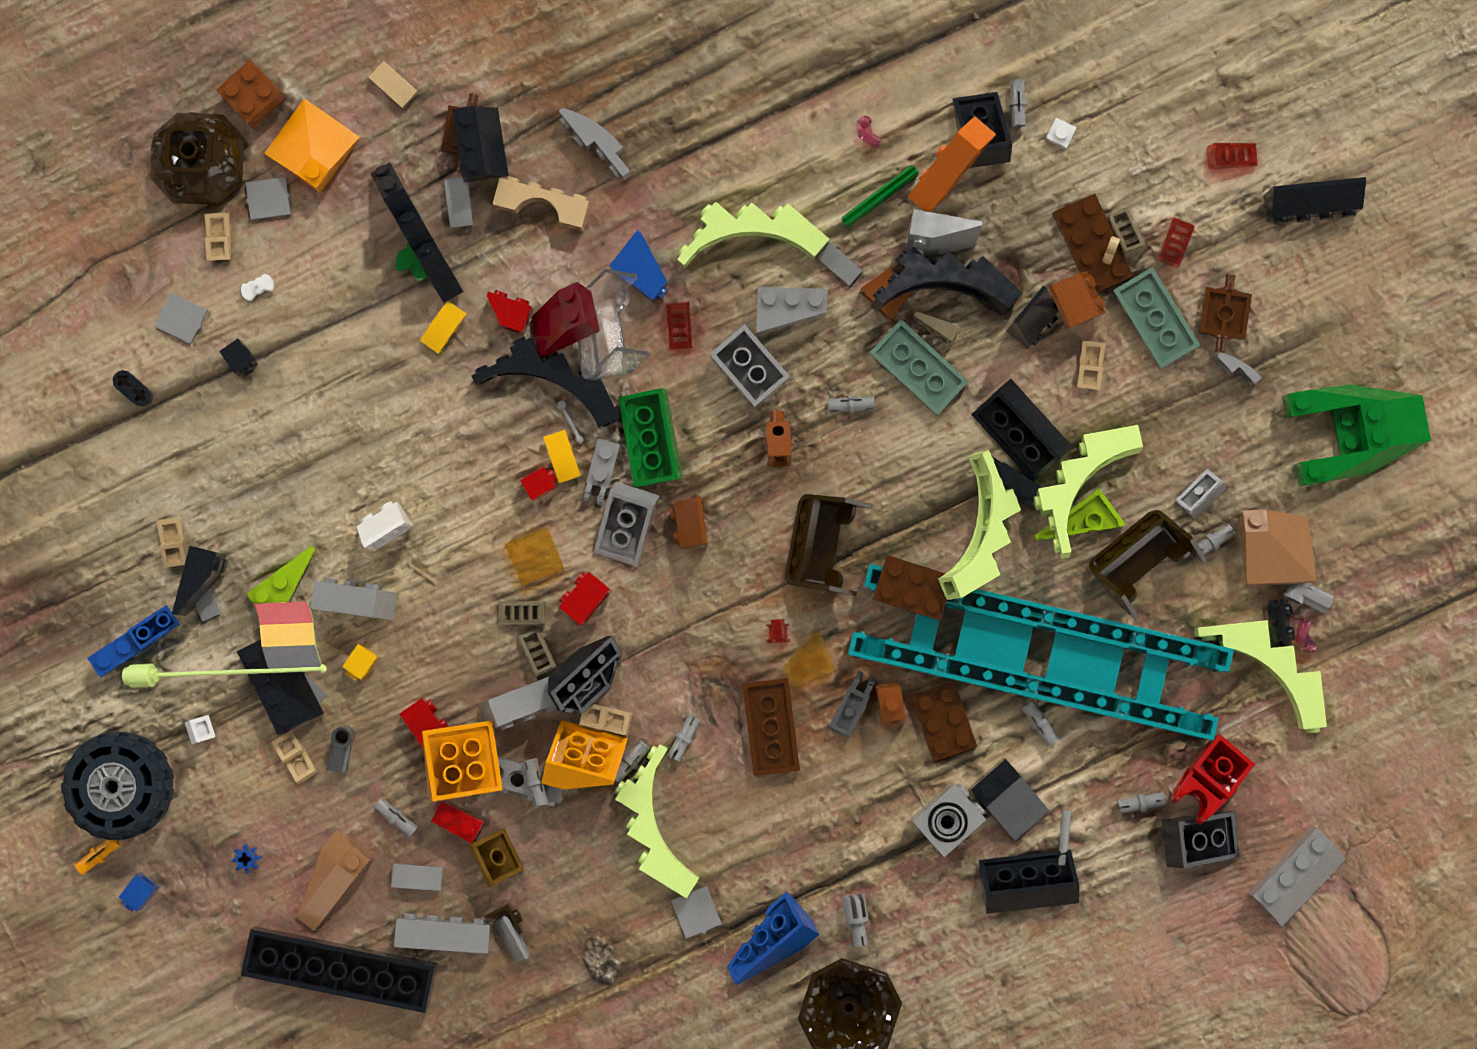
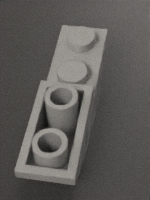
M564 108L559 110L561 116L559 119L560 123L566 130L571 129L575 134L573 139L580 148L585 146L589 151L596 146L595 152L601 160L607 159L611 164L608 168L616 178L620 176L625 181L631 176L630 170L618 157L624 153L623 147L608 131L579 113Z

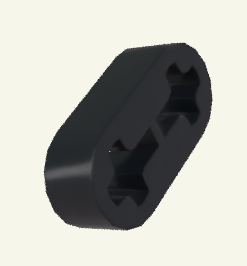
M121 370L113 376L115 388L133 404L139 407L151 404L153 400L152 391L132 373ZM128 376L127 381L132 386L130 388L125 385L120 386V377L126 378ZM136 389L142 393L146 391L144 394L146 397L145 401H137L139 397L134 393Z

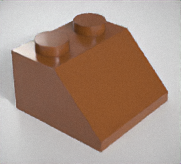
M1087 271L1048 286L1066 328L1085 324L1106 313L1104 310L1105 303L1102 297L1098 296L1094 288L1096 286L1095 280Z
M701 497L674 502V508H670L672 522H677V531H673L675 545L680 544V549L707 546Z

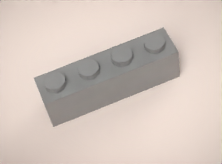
M403 913V917L396 919L394 947L488 954L490 952L492 923H486L487 919L473 918V921L469 922L463 921V917L450 916L449 920H441L439 915H426V918H417V914Z

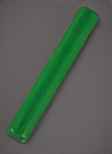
M910 165L842 216L841 220L848 228L915 179L919 175L918 170L913 165Z

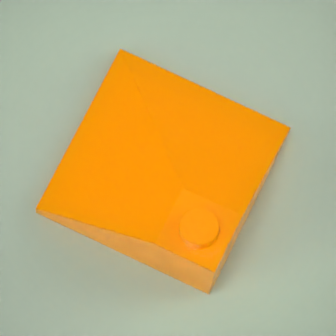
M303 99L264 154L321 194L360 137L312 103Z
M492 720L422 731L430 802L503 790Z
M561 720L546 760L541 784L563 790L613 785L628 738Z

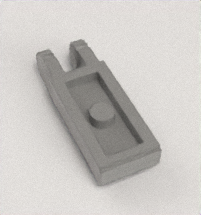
M597 439L586 481L587 486L583 502H589L592 488L597 486L601 487L597 497V505H603L607 489L609 490L620 444Z

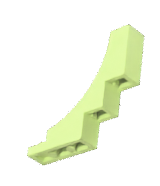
M1268 620L1194 628L1195 637H1202V641L1216 640V635H1218L1219 646L1234 649V651L1244 654L1264 666L1278 680L1287 693L1296 714L1298 729H1306V733L1320 732V728L1327 727L1320 671L1297 673L1294 646L1271 648Z

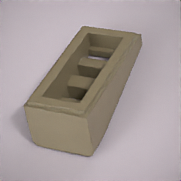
M1129 207L1107 215L1115 237L1120 238L1119 246L1126 260L1146 252V244ZM1127 217L1128 220L1116 224L1115 221ZM1128 226L1131 227V228L1128 229V230H1125V231H1122V232L1119 231L1120 229H1123V228H1125V227H1128ZM1134 235V237L1125 241L1123 239L1128 236Z
M915 312L912 317L914 322L949 345L961 328L959 325L920 312Z
M499 601V625L545 624V601ZM505 606H510V620H505ZM515 606H519V620H515ZM524 606H528V620H524ZM533 606H537V619L533 620Z
M539 627L518 636L537 680L549 677L558 667ZM536 637L539 638V641H536L528 646L526 645V642ZM540 646L543 647V649L538 650L532 654L530 653L531 650H534ZM546 654V658L536 663L534 662L535 659ZM550 663V665L538 670V668Z

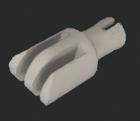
M860 893L858 896L856 894L849 897L842 896L845 922L848 926H851L853 947L868 945L865 924H867L869 918L865 893Z

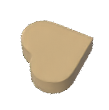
M1111 237L1102 259L1103 263L1111 264L1120 238Z

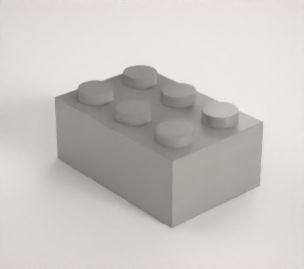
M745 324L709 354L710 359L754 410L790 379L786 371Z

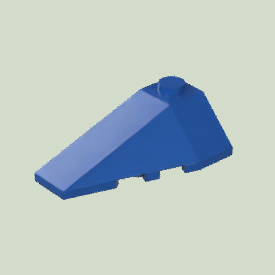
M787 891L769 906L765 912L767 916L760 926L756 925L752 930L755 933L748 943L742 944L728 964L727 968L735 984L739 985L797 953L820 935L811 917Z

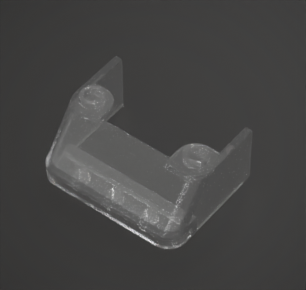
M604 269L586 287L592 292L600 332L577 342L584 379L599 380L632 373L650 356L649 351L629 349L624 346L620 314L629 304L626 289L638 278L637 274Z

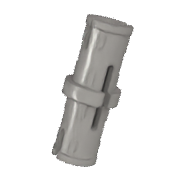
M1023 79L1010 81L1011 100L1009 101V107H1011L1012 112L1011 127L1014 128L1026 126L1025 107L1027 106V100H1025V80Z
M852 395L848 396V398L828 399V414L837 412L854 414V412L875 411L874 396L853 397Z
M1227 524L1214 534L1209 533L1205 536L1206 539L1197 543L1204 555L1212 550L1220 549V545L1236 537L1235 531H1231L1233 530L1231 525Z
M1034 700L1021 707L1032 723L1031 727L1033 730H1037L1047 747L1060 739L1048 723L1049 719L1047 716H1043Z
M690 714L687 715L688 717L680 732L676 733L675 736L677 738L669 753H667V756L674 757L679 762L688 744H692V737L701 723L700 719H694V716Z
M641 739L627 755L624 754L622 756L623 759L615 778L619 784L633 768L636 769L638 767L637 764L651 750Z
M538 758L523 761L528 780L526 784L530 788L533 806L539 807L549 804L544 784H541L542 776Z
M1164 792L1145 796L1137 794V797L1117 800L1119 814L1139 810L1140 812H1146V809L1165 807Z
M383 797L373 808L374 811L389 821L388 824L391 827L394 825L408 838L418 828L417 825L403 815V811L395 809Z

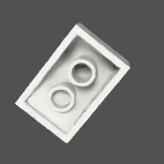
M390 501L380 507L381 512L373 516L371 513L360 520L362 524L358 525L357 529L364 548L376 551L414 527L398 502L393 504Z

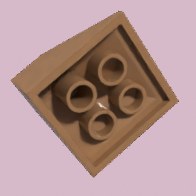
M1248 510L1242 512L1238 524L1246 586L1317 582L1307 516L1271 510Z

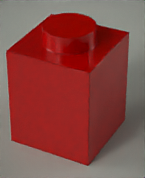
M542 467L520 481L530 499L534 502L557 489L555 482L558 480L552 469L547 471L545 467Z

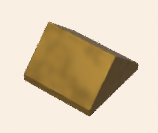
M505 828L469 845L489 888L524 870Z

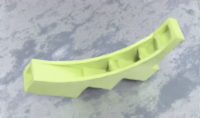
M715 202L712 206L708 204L701 212V224L705 228L700 227L692 236L694 241L689 246L685 244L677 253L679 256L677 262L685 269L696 255L705 248L720 241L741 236H762L781 240L800 249L814 260L827 246L829 238L788 203L784 208L782 206L778 207L772 215L774 217L773 220L753 203L748 207L744 205L736 214L738 217L736 220Z
M1138 425L1083 435L1082 441L1079 443V452L1083 458L1062 461L1059 469L1056 470L1058 483L1062 484L1038 489L1037 496L1034 497L1035 508L1040 510L1041 517L1051 515V517H1048L1050 531L1054 530L1056 539H1053V547L1055 553L1059 552L1060 559L1069 558L1071 555L1067 534V521L1076 495L1083 485L1104 466L1123 457L1141 453L1143 444Z
M989 450L973 453L968 456L977 478L979 496L978 517L972 540L963 557L949 572L938 578L947 600L962 598L1000 575L992 553L1011 543L1002 521L1021 511L1013 489L1005 490Z
M660 744L658 748L652 747L646 757L650 759L646 768L641 766L634 777L638 779L636 783L630 779H627L626 783L620 782L614 792L618 795L615 800L639 814L638 817L633 815L626 828L630 829L627 835L650 848L649 852L644 850L638 860L641 864L639 870L687 898L698 881L699 876L686 868L672 854L658 830L654 817L652 801L653 780L656 768L668 750L667 747Z

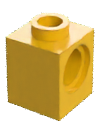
M358 644L342 667L347 670L345 674L355 681L358 678L365 680L380 657L364 645Z

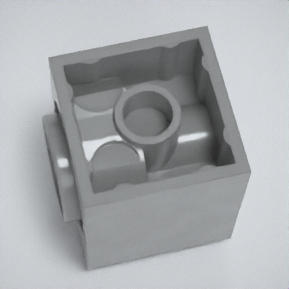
M952 782L948 784L910 818L913 824L943 857L948 855L986 821L983 816L986 813L977 802H970L967 798L970 795L969 792L959 783L957 785ZM950 815L951 823L946 827L941 826L942 817Z

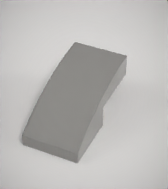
M462 177L445 179L450 228L473 225L469 183H463Z
M1219 353L1213 358L1227 375L1232 374L1236 370L1250 386L1256 384L1262 378L1250 366L1235 357Z
M393 863L391 887L441 891L443 867Z

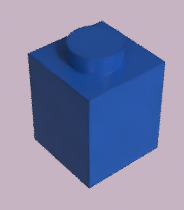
M139 873L135 875L119 895V898L123 900L122 905L130 911L135 910L137 912L144 908L159 889V886L144 874Z

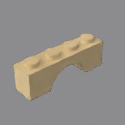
M507 176L506 179H499L493 201L495 209L517 214L529 203L543 202L556 210L561 226L583 232L590 208V203L586 201V197L579 194H573L572 197L564 195V191L556 188H551L548 191L541 189V185L529 182L528 185L519 183V179Z

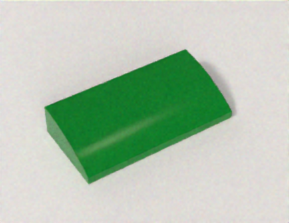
M659 388L618 397L634 488L682 480L667 389Z

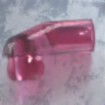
M863 115L856 124L858 137L877 149L882 138L872 133V120L869 116Z
M1301 619L1295 640L1303 652L1314 653L1317 650V644L1309 635L1312 622Z

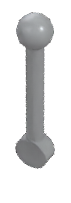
M559 401L557 407L562 410L575 436L576 444H582L584 438L579 435L566 409L565 401Z

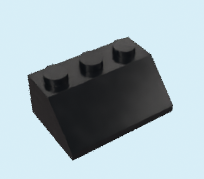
M472 106L452 109L463 183L509 176L498 108Z

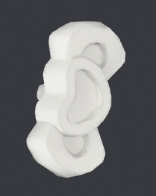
M263 274L254 281L242 284L241 295L246 300L253 301L256 294L261 295L264 291L272 292L275 287L274 280L269 275Z

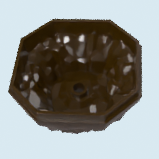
M177 112L153 133L151 180L172 203L219 205L242 184L245 138L223 114ZM194 149V153L188 156V152Z
M841 958L812 973L798 1021L813 1049H888L902 1001L886 972ZM847 1003H851L853 1005V1009L851 1011H846L844 1009V1006Z

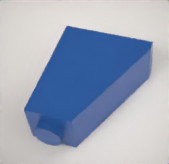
M637 230L609 267L611 271L654 303L656 299L661 300L668 291L666 288L668 284L642 233Z

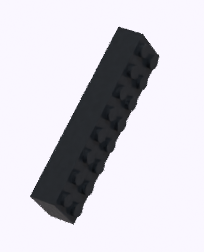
M255 926L250 929L241 976L426 1013L429 1010L438 963Z

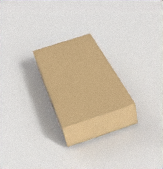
M385 61L368 77L402 109L418 94V91Z

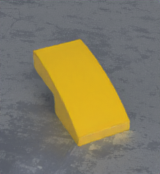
M447 301L420 341L436 353H441L452 334L457 331L467 313L450 301Z
M565 429L543 436L558 482L562 483L581 476Z

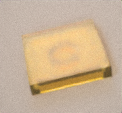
M548 526L504 543L522 587L565 569Z

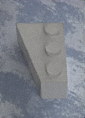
M758 287L756 336L826 316L827 289Z
M324 578L323 582L314 581L310 609L394 620L398 593L379 590V585L365 583V588L358 587L359 582L345 581L344 585L337 584V579Z
M549 677L480 704L479 708L484 721L492 720L493 729L500 727L502 731L514 726L513 721L521 718L522 722L535 718L534 713L543 710L545 714L557 709L548 694Z

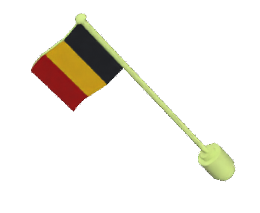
M306 601L257 603L254 606L259 617L261 645L268 669L159 673L154 664H131L123 669L122 680L124 685L131 688L154 687L156 682L159 681V677L321 671L323 674L326 672L327 667L321 664L316 647L314 620L311 609Z

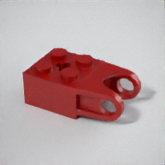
M1218 734L1214 737V741L1209 740L1184 772L1170 800L1175 804L1185 795L1195 797L1200 807L1196 822L1201 825L1230 799L1255 763L1222 735Z

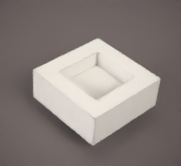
M1056 118L1045 140L1066 150L1077 127Z
M209 715L185 722L191 744L216 737Z

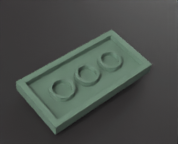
M1153 267L1112 291L1159 370L1200 346Z
M901 319L869 353L936 416L969 382Z

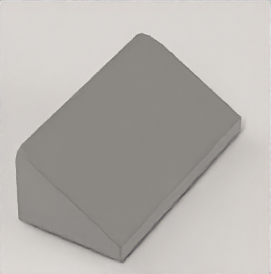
M1206 469L1175 502L1193 520H1196L1226 490V486L1220 478Z
M507 914L496 920L494 925L514 962L517 963L527 959L531 953L518 933L510 915Z

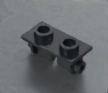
M1281 599V604H1279L1278 600H1270L1269 605H1267L1269 622L1278 621V625L1270 626L1271 642L1274 643V647L1283 646V641H1285L1286 646L1292 645V640H1295L1294 627L1290 626L1289 617H1292L1293 614L1291 603H1288L1287 599Z

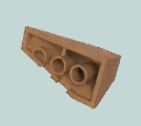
M337 829L322 847L296 917L310 929L316 931L374 858Z

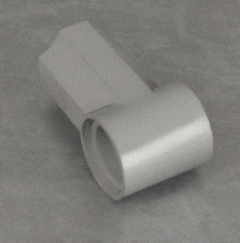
M1312 583L1288 584L1283 594L1285 598L1301 605L1304 604L1322 614H1326L1334 596L1312 586Z

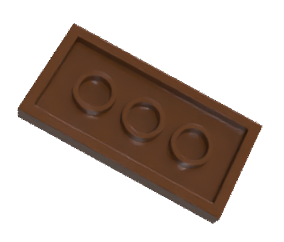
M1092 194L1052 213L1079 273L1087 271L1094 278L1096 283L1094 288L1097 293L1133 277L1119 244L1111 264L1109 265L1102 261L1109 241L1115 235L1096 194Z
M783 678L743 683L754 776L800 771L789 679Z

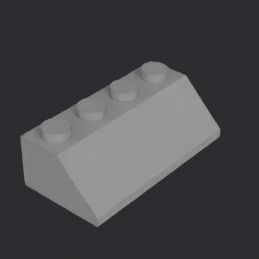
M1310 827L1247 894L1280 926H1283L1346 859L1318 828Z

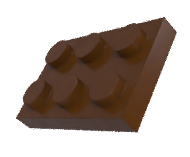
M886 555L872 600L940 621L947 599L938 578L946 573Z
M955 681L910 695L933 762L977 747Z

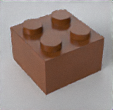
M251 59L216 89L252 129L286 99L282 92Z

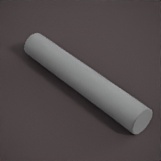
M1062 810L1059 851L1061 853L1067 852L1069 846L1071 811ZM1063 854L1059 857L1058 865L1067 866V855Z

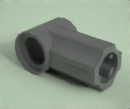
M343 725L332 732L327 770L338 773L348 772L352 743L355 739V732L350 726ZM339 731H345L348 734V741L346 743L338 739Z

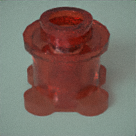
M784 619L771 620V624H766V627L769 629V639H766V643L790 642V639H787V626L789 624H785Z

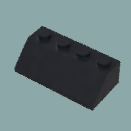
M1366 177L1273 186L1264 194L1266 221L1274 222V225H1282L1288 223V220L1294 219L1297 220V223L1311 221L1313 217H1319L1320 220L1333 219V215H1342V218L1355 217L1356 213L1361 211L1364 206Z
M1009 379L971 414L1033 482L1073 447L1012 379Z
M261 640L237 651L245 669H268ZM304 672L248 674L277 735L284 734L324 714Z
M1071 849L1065 853L1053 851L979 860L986 914L1079 903V881ZM1064 854L1067 855V866L1058 865L1059 857Z

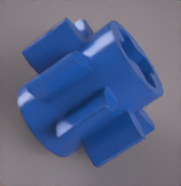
M244 844L243 851L240 849L234 850L237 856L231 861L237 863L236 871L245 868V873L248 874L250 873L251 866L254 869L259 868L256 862L262 856H257L256 851L258 847L249 849L248 844ZM243 856L251 857V861L248 863L243 861Z

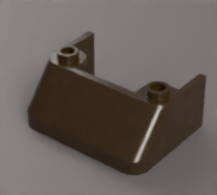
M803 495L798 502L785 571L786 582L797 587L856 596V591L842 588V573L838 570H833L841 524L848 525L853 521L856 515V508L872 509L873 504L845 497Z
M1153 510L1094 556L1089 562V569L1115 602L1137 620L1139 616L1131 603L1137 596V591L1133 584L1166 557L1174 562H1178L1192 554L1203 564L1208 561L1190 534L1162 511Z

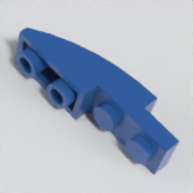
M166 605L128 629L125 634L87 659L99 677L102 678L117 667L123 666L180 624Z

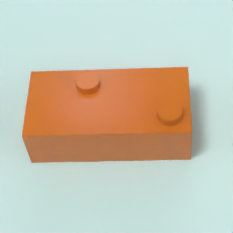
M974 116L956 133L947 146L943 144L935 153L937 159L919 177L920 181L908 195V198L923 211L932 212L949 195L996 134Z

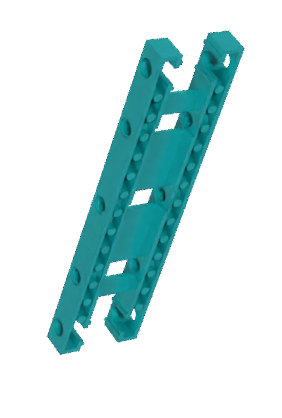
M868 564L864 588H868L871 592L876 590L882 566ZM976 589L962 598L946 600L945 607L965 611L955 656L933 651L939 621L919 614L916 615L910 645L895 642L892 638L884 640L867 636L863 631L859 633L852 632L847 653L850 656L1213 741L1218 717L1212 716L1211 713L1198 714L1189 712L1181 706L1171 707L1159 704L1170 659L1183 662L1186 666L1196 665L1213 669L1215 673L1229 672L1234 649L980 589ZM1033 627L1055 632L1045 677L1023 672ZM1124 649L1146 654L1136 698L1114 693Z

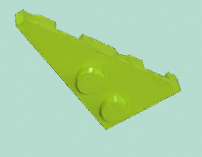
M1097 489L1070 509L1067 521V534L1070 536L1122 527L1125 525V522L1102 491ZM1048 525L1033 537L1036 541L1055 538L1054 530L1050 531Z
M311 545L246 593L252 603L289 602L302 580L301 577L310 564L316 549Z

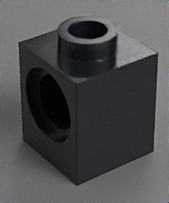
M239 338L219 351L232 371L239 377L241 375H249L255 370L254 366L258 364L244 342Z

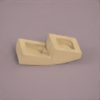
M229 212L206 213L207 237H205L207 261L230 260L231 231Z
M1082 340L1077 377L1078 388L1100 390L1106 343Z
M181 516L156 521L161 541L159 547L164 568L185 565L187 551Z
M592 704L581 714L579 725L628 736L633 713Z
M292 730L272 742L279 757L288 767L296 783L300 784L318 772L310 756Z

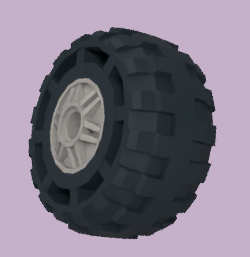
M110 732L89 739V741L77 748L70 761L66 763L63 771L64 779L61 783V793L64 796V806L67 813H70L74 823L80 829H84L90 835L100 839L125 840L146 833L165 816L170 801L173 799L174 775L167 761L168 758L154 742L134 733ZM115 782L118 784V790L115 788Z

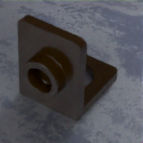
M510 902L484 916L485 919H488L507 909L518 933L520 934L524 931L520 923L523 921V918L517 908L513 909Z

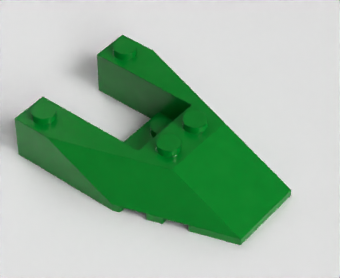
M1350 384L1294 392L1282 396L1286 419L1331 412L1339 451L1338 456L1294 464L1298 487L1368 475L1431 441L1423 395Z

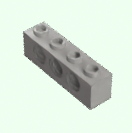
M498 757L503 790L498 792L509 794L510 791L519 793L518 797L532 800L530 788L526 784L528 780L524 764ZM539 768L541 776L543 777L544 769ZM515 773H520L524 777L522 786L513 784L512 776ZM547 785L545 793L549 804L546 805L554 807L555 803H561L564 790Z

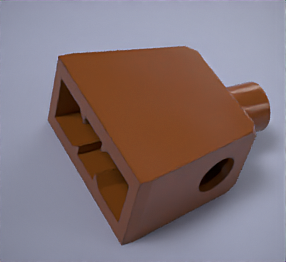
M890 267L865 284L860 289V293L872 304L875 300L873 294L881 286L886 288L889 285L887 280L895 272ZM912 292L888 302L879 312L891 323Z
M771 411L770 422H766L768 467L791 466L789 421H784V411Z
M895 680L874 684L881 727L904 724L906 718L899 682Z

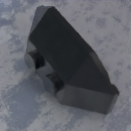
M612 636L604 637L579 648L549 675L548 694L558 711L581 715L611 687L617 669V662L620 661L622 655Z

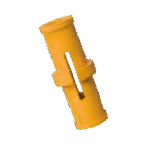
M106 839L97 847L93 846L90 852L75 863L74 866L81 875H85L98 863L102 864L105 858L120 847L121 844L118 840Z

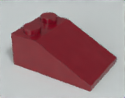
M578 282L558 290L532 316L539 357L541 358L600 332L592 292Z

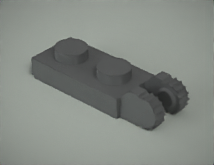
M861 671L857 672L851 687H848L828 727L850 738L870 698L869 694L876 681L875 678L871 677L866 684L864 693L856 690L858 683H860L863 677V672Z

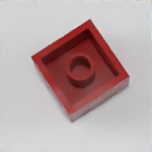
M589 571L587 574L582 572L574 581V584L577 586L572 592L567 590L559 600L562 603L559 608L581 626H584L613 591Z

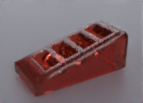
M1213 143L1207 147L1208 168L1226 169L1258 166L1256 143ZM1245 149H1247L1248 161H1245V157H1244V150H1245ZM1235 150L1238 151V161H1236ZM1226 151H1228L1229 161L1226 160Z
M1173 217L1156 260L1178 268L1183 260L1195 225ZM1176 225L1180 226L1182 228L1187 229V233H1183L1174 228ZM1172 234L1183 237L1184 240L1175 239L1172 237ZM1169 242L1175 243L1181 246V248L1177 249L1175 247H1172L1169 245ZM1166 250L1177 253V257L1167 254Z
M689 301L666 302L669 349L693 348ZM685 309V313L672 314L671 310ZM685 318L686 322L672 323V319ZM686 327V332H673V328ZM687 337V341L674 342L673 338Z

